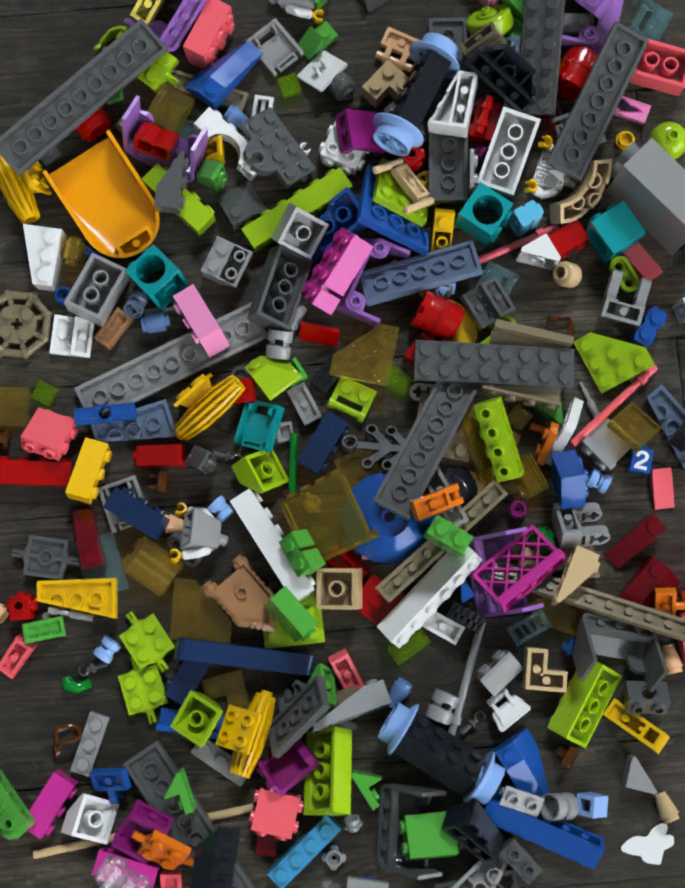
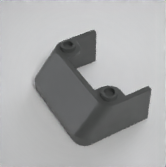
M585 613L579 620L573 649V658L579 681H583L598 661L596 655L625 659L632 672L645 676L649 692H653L668 674L655 632L594 613Z
M396 783L382 785L379 799L376 851L377 863L381 868L416 880L442 877L441 871L428 868V859L406 861L401 851L403 835L399 833L398 824L401 821L400 818L405 815L419 814L420 806H428L432 796L446 795V790L425 785Z

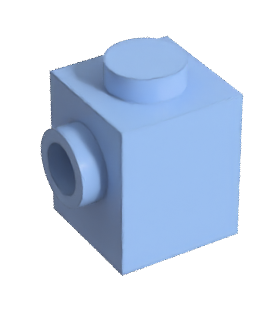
M594 792L577 793L579 803L577 815L589 818L607 817L608 796Z

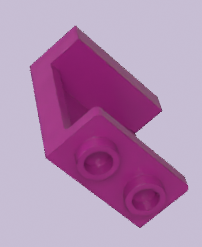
M345 109L335 116L341 154H348L353 150L373 152L374 157H379L387 152L379 147L373 139L376 131L373 117L377 113Z
M301 737L279 759L270 756L266 761L259 759L257 771L263 778L267 779L265 784L272 793L276 791L280 796H283L320 764L303 737Z
M137 799L117 829L111 846L147 864L149 860L144 859L142 855L137 853L142 843L131 838L134 830L144 835L151 834L154 830L167 835L174 818Z

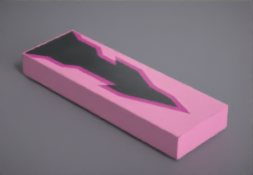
M622 96L613 115L644 125L651 105Z

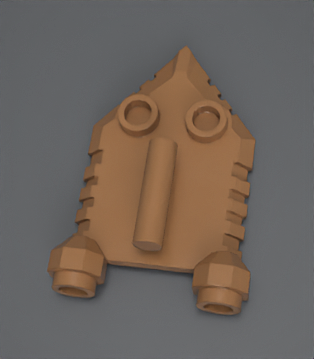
M238 555L231 562L233 564L232 567L236 571L219 586L209 580L201 587L202 593L206 597L216 599L217 603L221 604V608L227 611V615L232 617L233 622L237 626L250 627L251 629L256 628L257 630L262 629L263 631L275 633V619L263 607L274 594L264 585L265 583L260 580L259 576H256V573L251 570L248 559L245 556Z

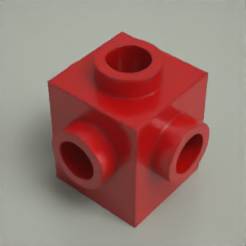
M421 146L411 148L407 156H397V159L402 158L404 164H407L413 172H417L424 166L425 151Z
M28 591L15 592V596L9 597L6 608L7 612L10 613V621L36 619L35 610L38 609V602L34 598V594L28 595Z

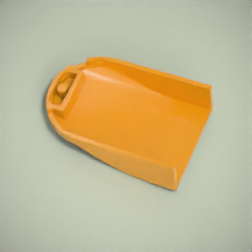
M110 130L106 131L108 138L51 174L46 170L43 171V174L87 241L98 252L106 256L124 259L139 255L153 243L159 230L160 215L154 207L155 200Z

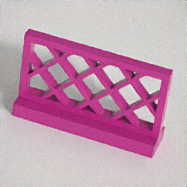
M533 524L527 528L528 531L522 532L471 574L474 580L489 594L504 613L566 563L565 553L560 548L557 549ZM533 532L538 536V542H526V537ZM523 547L522 555H511V549ZM537 547V556H526L525 548ZM540 547L549 548L552 553L549 556H539ZM507 559V568H495L496 561ZM510 559L522 560L521 569L510 568ZM536 560V566L533 569H524V561ZM483 572H492L491 581L482 580L479 575ZM495 572H506V580L494 581ZM509 573H521L520 579L517 582H509ZM494 585L505 586V592L497 596L493 592Z

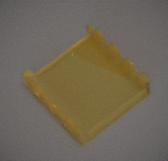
M341 468L329 473L330 477L326 478V476L316 479L314 481L315 485H305L299 488L301 492L296 493L294 491L285 496L286 500L279 503L291 530L307 529L315 545L303 548V550L317 548L325 562L380 536L377 529L369 530L345 474L351 472L350 469L341 471Z

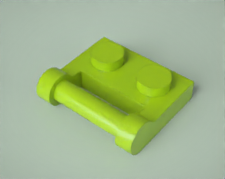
M341 375L327 407L330 409L335 408L363 423L377 391ZM338 396L363 407L362 411H357L338 402Z

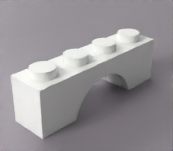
M208 107L194 122L193 131L200 134L204 126L208 127V140L220 135L222 140L233 145L239 157L237 170L249 181H252L258 173L250 168L255 162L260 163V160L253 156L249 162L245 163L243 152L249 139L246 136L242 137L233 124L223 120V116L217 110H212Z

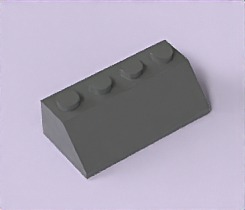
M281 244L270 249L246 319L262 327L290 331L303 294L302 287L307 281L313 261Z

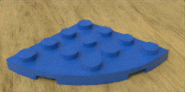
M368 164L364 172L357 222L425 256L429 251L428 234L424 232L423 227L372 201L376 174L372 172L373 166Z

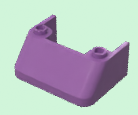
M183 0L168 25L160 20H155L149 25L150 29L168 48V52L176 51L180 47L208 0ZM132 18L124 19V22L130 26L136 23Z
M614 0L601 19L598 20L597 27H583L578 38L562 35L561 53H566L573 46L579 45L591 49L598 56L613 23L620 20L624 0Z
M136 95L121 118L124 151L130 157L152 167L159 163L162 167L165 165L170 168L180 152L185 150L187 158H190L189 170H186L185 177L188 178V182H193L207 148L208 127L204 126L200 134H192L188 140L180 137L179 147L170 161H163L152 154L142 153L133 147L134 136L143 122L155 124V120L150 112L140 109V97Z
M360 237L374 246L345 294L341 296L333 290L330 291V294L340 299L335 311L379 329L381 319L363 312L366 300L361 293L354 291L369 256L382 259L387 255H391L404 260L410 257L411 251L384 239Z
M527 527L473 537L468 546L483 559L478 568L514 540V533L528 531ZM474 571L469 574L476 610L483 618L523 613L544 607L543 603L528 605L525 596L504 613L498 604L471 576ZM483 572L479 575L482 580L491 581V579H488L490 572ZM494 585L493 592L500 596L505 592V586Z

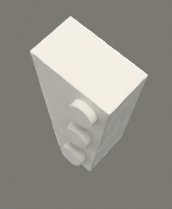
M457 71L442 101L439 102L436 111L428 121L429 133L467 138L478 85V75L476 73Z
M23 224L32 284L37 289L56 292L59 285L67 235L62 229Z

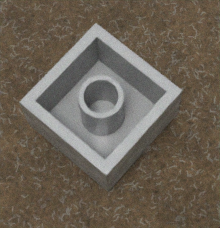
M289 203L271 238L311 260L329 224Z

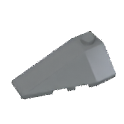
M499 855L498 860L483 863L479 860L451 888H496L508 863L501 855Z

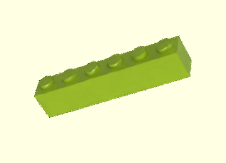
M341 167L336 170L331 169L322 179L313 180L306 189L297 190L290 199L281 200L277 203V207L272 210H265L256 220L247 221L243 225L244 227L241 228L242 233L256 253L275 241L271 237L289 203L315 216L327 209L332 198L346 187H349L353 192V185Z

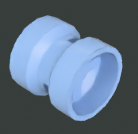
M593 468L588 476L589 480L586 481V485L590 488L594 487L598 492L604 494L612 481V476L609 474L604 475L600 473V470Z
M222 495L207 508L211 513L217 515V520L221 523L235 511L231 505L226 503V499Z
M105 635L101 640V645L95 648L93 654L110 664L113 654L119 651L121 645Z

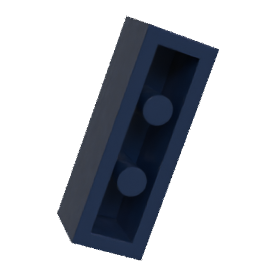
M327 411L298 458L297 463L316 475L319 472L323 473L329 464L326 462L330 455L334 456L339 448L337 445L340 438L343 439L350 430L347 428L348 422Z
M115 487L103 508L149 537L158 540L170 521L169 518L165 517L166 512L158 507L152 509L149 507L150 502L142 497L136 499L133 497L134 492L125 487L122 490Z
M180 660L174 670L177 674L174 679L170 678L164 687L167 690L164 695L182 705L190 690H197L211 664Z

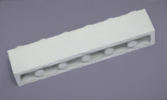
M249 488L230 500L282 585L286 586L300 602L316 591L313 587L316 583L311 575L297 577L279 544V541L283 539L281 537L284 534L278 524L274 526L271 521L273 515L267 507L264 509L260 504L263 500L259 493L253 492Z
M469 546L464 554L458 558L446 553L380 622L377 628L391 643L400 648L437 611V608L451 596V593L464 583L466 577L478 568L483 559Z

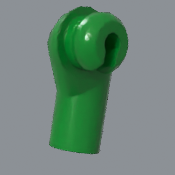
M65 676L62 679L63 689L74 694H79L93 687L90 678L79 683L73 681L71 676Z

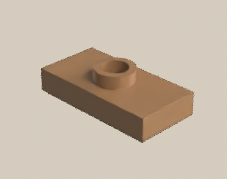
M117 307L104 326L94 336V339L111 350L134 319L127 316L124 311Z

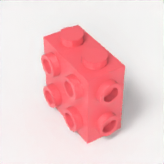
M38 407L21 435L22 449L30 453L40 454L47 459L60 461L62 455H66L71 440H74L77 436L78 429L76 428L75 420L69 416H63L51 410Z
M262 785L260 791L256 790L253 800L257 805L255 811L251 810L248 823L252 824L251 830L260 836L274 835L275 839L281 841L291 839L292 833L297 834L299 822L295 820L297 813L301 814L304 801L300 800L301 794L287 791L283 796H280L276 791L272 793L267 786Z

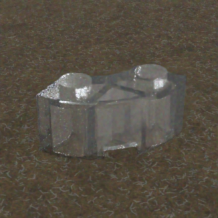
M107 855L93 875L101 888H153L150 885L151 880L147 876L138 874L120 856L114 858Z

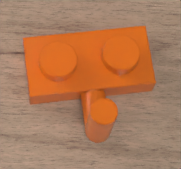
M533 422L531 423L529 430L541 433V439H543L542 444L538 443L534 455H537L536 464L544 466L558 435L559 424L551 422L549 428Z
M675 587L655 588L654 609L676 616V610H685V590L680 592L682 602H676L677 591Z

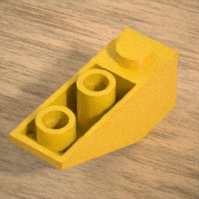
M435 207L430 252L451 246L455 219L454 209Z

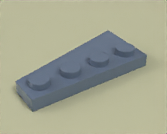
M661 384L646 399L669 441L685 421V409ZM671 445L683 470H685V450L680 452Z
M166 399L137 408V420L91 425L95 440L104 443L176 437L174 434L175 424Z

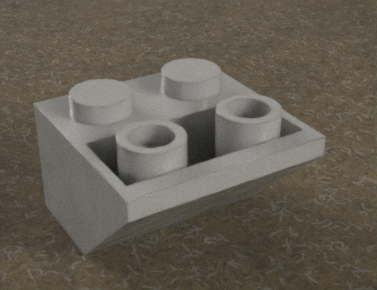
M217 236L201 268V273L203 277L220 285L237 288L253 252Z
M505 649L494 653L491 657L492 661L488 665L483 664L476 671L478 675L475 677L493 696H496L524 669L516 658Z

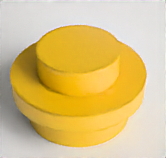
M629 131L620 132L615 139L616 146L623 151L632 142L635 143V137Z

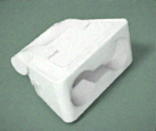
M505 687L496 696H492L486 701L490 708L492 707L494 710L491 714L500 732H504L531 709L522 698L517 695L511 696ZM506 697L507 701L501 706L497 707L495 705L502 698Z

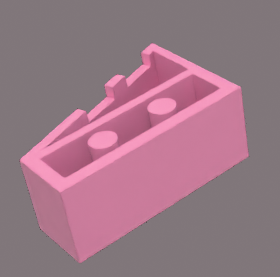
M194 284L173 296L177 302L174 304V307L179 315L184 314L185 318L182 319L188 330L190 328L193 329L194 333L191 334L196 344H202L209 358L230 346Z

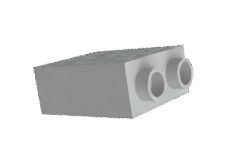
M653 138L642 148L632 142L617 157V162L612 166L610 176L614 180L606 192L618 204L624 200L641 226L673 255L685 243V169Z

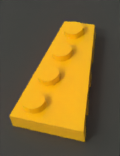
M117 578L37 581V601L118 619Z

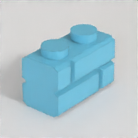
M531 200L524 204V206L514 210L509 220V225L516 237H521L527 231L530 232L537 227L544 213L539 203L536 204L535 201Z

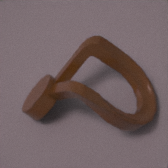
M547 316V321L569 323L568 335L574 336V322L570 317Z
M64 724L54 728L55 745L52 746L54 758L60 757V748L63 744L74 743L81 739L82 729L79 726ZM74 730L78 733L74 738L58 742V732Z

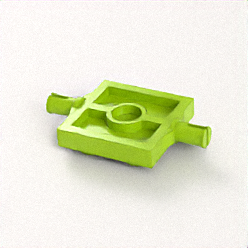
M166 52L141 73L137 79L154 92H157L161 85L167 81L176 88L180 84V80L172 76V72L179 61L169 52Z
M133 611L129 612L133 620L129 614H126L125 616L131 626L119 637L140 670L156 663L161 673L165 672L162 665L167 671L169 667L163 658L175 646L155 615L151 614L147 618L138 621Z
M130 657L133 669L126 674L118 676L128 714L130 716L139 712H146L149 724L155 723L157 720L154 710L158 706L169 703L167 696L164 695L166 691L157 664L140 670L133 657Z

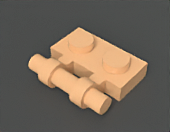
M388 27L380 43V47L386 49L385 53L377 51L375 58L381 60L383 64L390 60L401 71L405 70L410 73L413 65L406 63L408 59L413 60L409 54V47L411 43L421 40ZM392 52L401 55V59L392 57Z

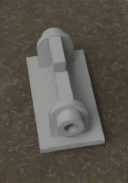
M507 785L501 787L499 795H502L499 805L538 817L545 800L544 797Z

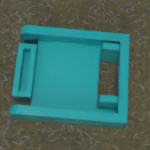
M258 400L246 402L235 434L234 444L271 453L285 408ZM258 406L269 408L267 415L256 413Z

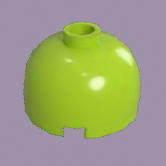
M668 121L661 123L652 130L648 137V141L653 138L674 160L678 159L685 151V129L678 123Z

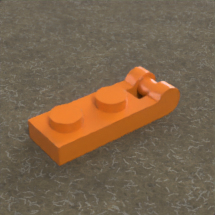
M458 483L448 485L445 488L409 501L415 521L424 520L463 504L464 500L462 496L460 497Z

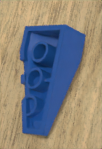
M247 41L199 71L187 84L185 90L212 110H217L260 59L263 52Z
M346 187L332 198L328 204L330 206L324 215H321L319 218L329 224L311 258L312 264L323 258L324 251L334 241L335 233L342 227L356 236L369 228L357 222L360 200L349 187Z
M527 728L493 748L516 789L541 797L549 793L538 745Z

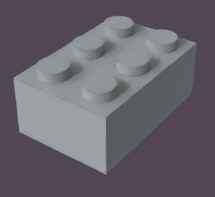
M92 253L64 301L67 310L103 327L130 280L124 272L127 268Z

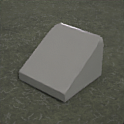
M292 421L280 423L274 445L290 442V433H294Z

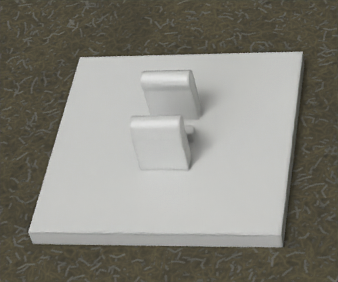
M322 50L297 75V78L322 93L332 82L335 75L342 72L348 64Z

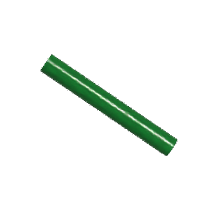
M290 433L288 493H296L297 433Z

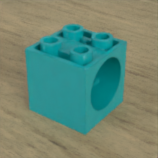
M480 182L459 212L455 226L488 246L490 241L494 243L502 230L501 226L505 227L513 214L511 210L513 203ZM479 207L490 208L495 212L498 221L490 225L482 224L476 220L473 210Z
M624 200L619 204L614 202L606 208L607 211L602 215L600 212L597 213L586 224L585 232L589 236L588 241L605 264L637 244L646 234V231Z
M154 244L146 248L142 255L136 261L131 262L124 271L133 283L161 311L174 299L173 296L184 290L189 285L181 271ZM165 270L160 280L154 283H147L149 277L154 272Z

